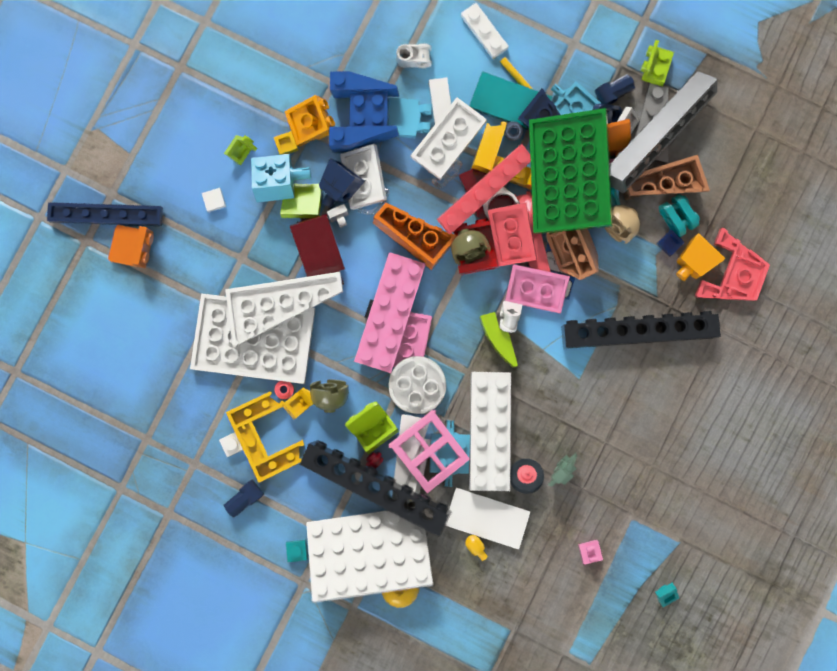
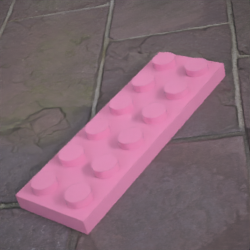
M389 252L354 362L384 372H392L426 265L425 263Z

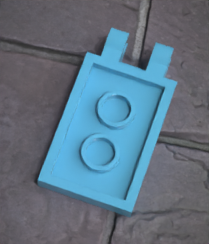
M389 98V126H397L399 136L397 137L416 138L417 133L428 134L430 132V122L420 123L421 115L431 116L432 104L419 105L418 99Z

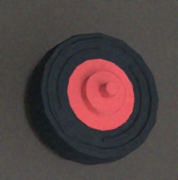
M528 458L520 459L510 469V483L520 493H534L543 484L544 471L535 460Z

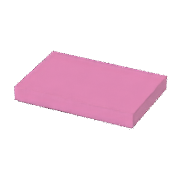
M513 264L505 301L561 314L570 276Z
M410 312L393 367L409 357H424L432 316Z

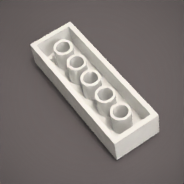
M471 372L470 490L510 491L511 373Z

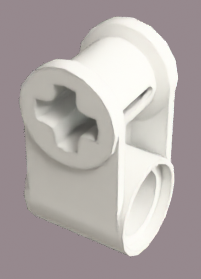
M403 44L399 46L396 53L397 64L403 68L431 67V45ZM407 54L409 57L402 58L400 55Z
M503 301L500 311L501 330L509 333L516 332L522 304Z

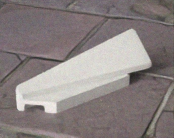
M402 414L399 436L422 418ZM427 424L420 431H418V433L421 435L423 439L425 438L429 424ZM414 435L401 445V448L411 461L425 450ZM424 439L428 446H430L431 440ZM397 455L394 475L396 483L408 485L414 489V492L420 494L421 485ZM427 459L417 467L422 475H424ZM393 491L392 493L393 499L398 498V495L395 491Z

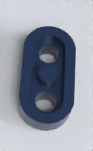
M598 103L592 109L606 108L608 124L617 122L622 114L621 107L616 105Z

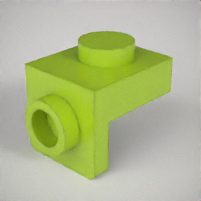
M236 135L224 154L238 165H242L251 150L256 151L258 148L253 145L254 141L248 136L244 135V137Z

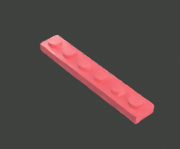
M523 144L514 149L437 218V221L448 234L456 230L531 162L530 153Z

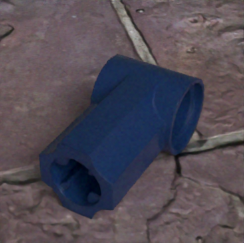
M627 74L612 83L606 82L594 92L601 104L612 105L618 98L635 89L634 80Z
M252 479L242 486L239 492L223 506L227 513L234 518L245 510L246 507L259 500L264 493Z

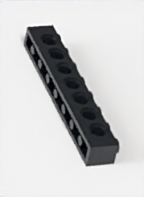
M712 311L700 312V315H693L692 312L681 313L679 317H674L673 314H662V318H654V315L642 316L643 319H635V316L623 317V320L616 321V318H605L604 322H597V319H587L585 323H578V320H570L561 326L563 349L715 339L721 337L719 314H712ZM695 321H698L701 325L699 331L694 327ZM676 322L682 326L680 332L675 329ZM657 323L662 326V333L656 331L655 326ZM637 325L643 327L644 332L642 335L637 333ZM618 326L624 328L625 334L623 336L617 333ZM599 327L605 329V337L598 335L597 330ZM579 329H584L587 332L585 339L579 337Z
M317 440L309 443L301 459V466L438 537L443 533L452 511L449 510L447 505L431 501V497L426 494H417L413 491L412 487L405 484L400 485L396 483L393 477L388 475L384 477L378 474L379 471L369 466L367 468L361 465L359 460L345 457L342 451L332 450L322 441ZM322 455L328 458L327 464L322 462ZM339 464L344 465L345 473L340 472ZM356 472L362 475V482L356 479ZM373 481L379 483V491L373 488ZM391 490H393V491H395V492L397 493V495H398V498H397V499L391 498V496H390V491H391ZM407 500H413L415 508H410L407 505ZM425 509H430L433 512V517H427Z

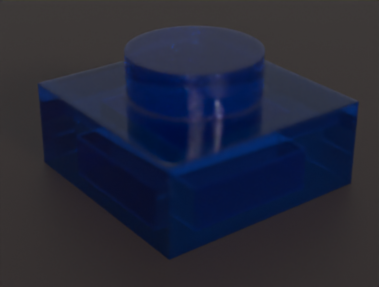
M671 229L656 244L670 257L685 242Z

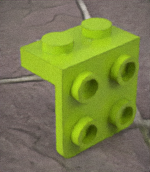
M377 401L367 404L361 412L351 416L345 423L347 429L358 439L368 455L399 432L396 425Z

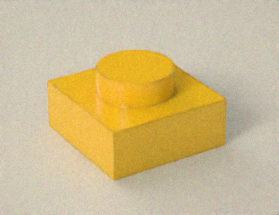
M291 131L274 137L280 155L298 151Z

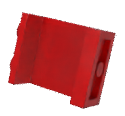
M480 219L471 225L462 223L453 231L457 236L464 229L479 231L485 235L491 247V251L489 252L487 249L485 251L486 255L477 261L468 264L465 261H460L461 265L458 266L459 274L465 275L499 268L490 221Z

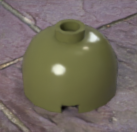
M469 229L460 231L451 246L452 256L458 265H461L460 261H465L466 264L477 261L486 255L485 251L487 249L489 252L491 251L490 244L485 235L479 231H469Z
M328 379V383L321 384V380L313 382L310 385L311 400L319 409L324 410L326 413H333L346 403L349 385H346L345 381Z

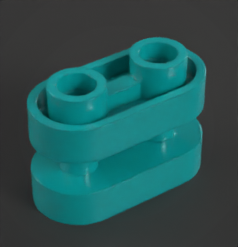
M678 194L671 198L672 205L664 202L658 207L662 218L677 238L687 233L686 227L689 230H693L699 226L700 217L692 210L690 202L685 195Z

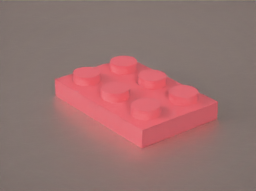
M527 203L489 209L488 215L499 267L537 260Z

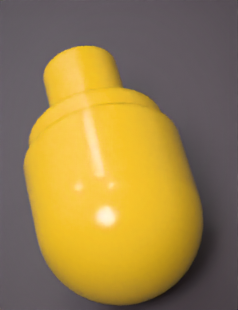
M475 535L467 537L465 541L467 549L474 556L478 555L481 561H484L488 556L484 552L485 547L482 541Z

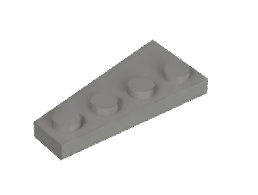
M652 83L648 85L635 137L668 102V87H661ZM668 146L653 162L664 165L668 164Z

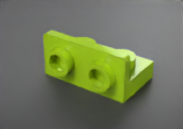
M655 40L653 46L649 45L645 56L648 57V60H644L640 71L643 72L641 80L663 87L674 52L657 47L659 40Z

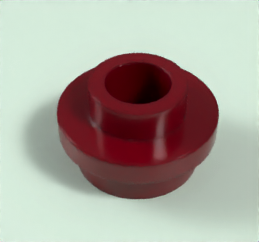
M379 451L376 453L372 452L366 458V466L376 469L384 460L381 456L382 453Z

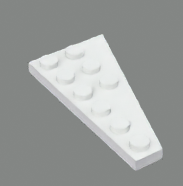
M336 272L225 289L233 347L342 293L341 273Z

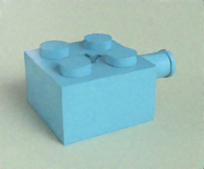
M289 154L251 158L252 190L256 202L294 198L295 180L311 179L310 166L293 169Z

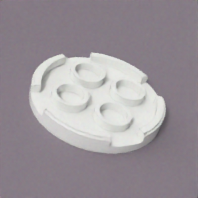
M413 356L402 360L395 366L389 378V393L393 402L400 409L409 413L424 414L432 411L441 403L446 392V378L442 369L433 360L422 356Z

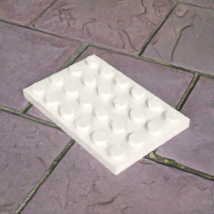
M201 294L190 369L305 384L315 308H311L233 347L227 298L225 296Z
M381 511L306 522L313 603L433 586L426 531L390 511Z

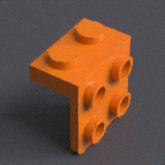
M117 225L109 252V261L146 269L154 232L142 226H139L138 229Z

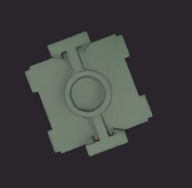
M576 452L570 458L565 455L557 463V467L554 469V473L548 483L549 486L552 487L555 483L565 485L574 477L572 473L577 469L574 466L577 459Z

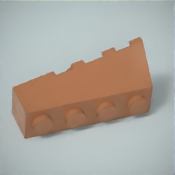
M695 155L644 171L623 195L626 201L642 195L709 192L710 189L699 157Z

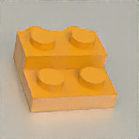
M314 95L284 111L297 146L301 147L314 139L320 140L328 136L329 127L335 126L334 119L328 115L327 109H329V105L324 98L322 99Z

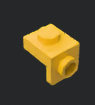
M303 387L284 402L282 406L294 420L313 405L310 391Z

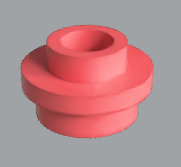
M279 381L275 385L274 391L280 399H288L294 393V386L291 382ZM282 386L287 387L286 393L281 392Z

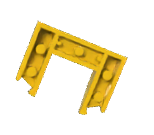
M501 122L500 126L486 124L471 168L488 174L504 159L498 156L497 153L507 122ZM524 167L509 182L532 190L531 168Z
M272 392L263 394L226 412L259 483L300 463L302 458H299V446H304V442L301 440L268 456L252 422L283 407V401L277 403L270 397Z

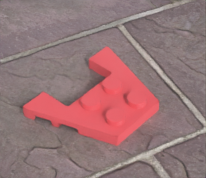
M721 228L714 245L732 252L721 285L719 287L702 280L699 283L695 297L756 301L770 264L751 249H747L740 243V240L732 237L725 228Z

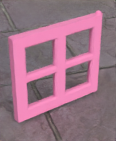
M435 410L429 412L389 444V448L395 451L426 493H429L470 460L435 414ZM432 422L442 437L431 446H428L418 431ZM414 435L425 450L411 461L401 448V445ZM448 443L458 458L445 468L434 453ZM431 457L441 472L430 481H427L417 467Z

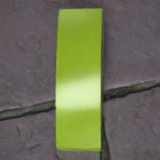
M495 312L481 315L479 320L490 344L512 368L517 367L518 364L509 332L500 330Z

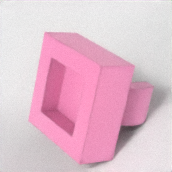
M598 540L578 544L584 565L603 560Z

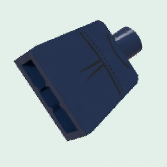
M330 158L319 183V188L326 193L322 203L329 208L333 206L335 201L347 203L363 185L365 180L340 161Z

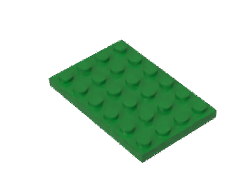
M603 108L529 120L533 233L542 234L613 226L607 109Z

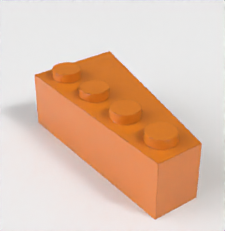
M385 203L373 218L375 226L420 262L425 263V266L430 270L452 246L453 240L457 237V235L448 234L442 228L434 227L426 223L425 220L417 219L388 203Z

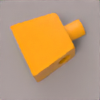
M698 233L691 238L678 257L677 263L682 268L676 275L682 281H685L690 275L694 279H698L721 263L725 257Z

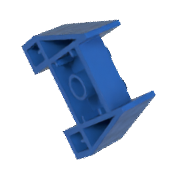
M350 71L330 72V91L333 98H350L349 127H329V147L333 153L349 152L399 136L397 126H389V97H399L397 85Z

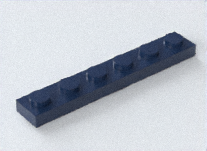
M48 202L47 221L50 223L162 226L163 219L162 206Z

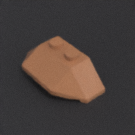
M588 229L546 233L560 271L579 280L599 272L598 253Z

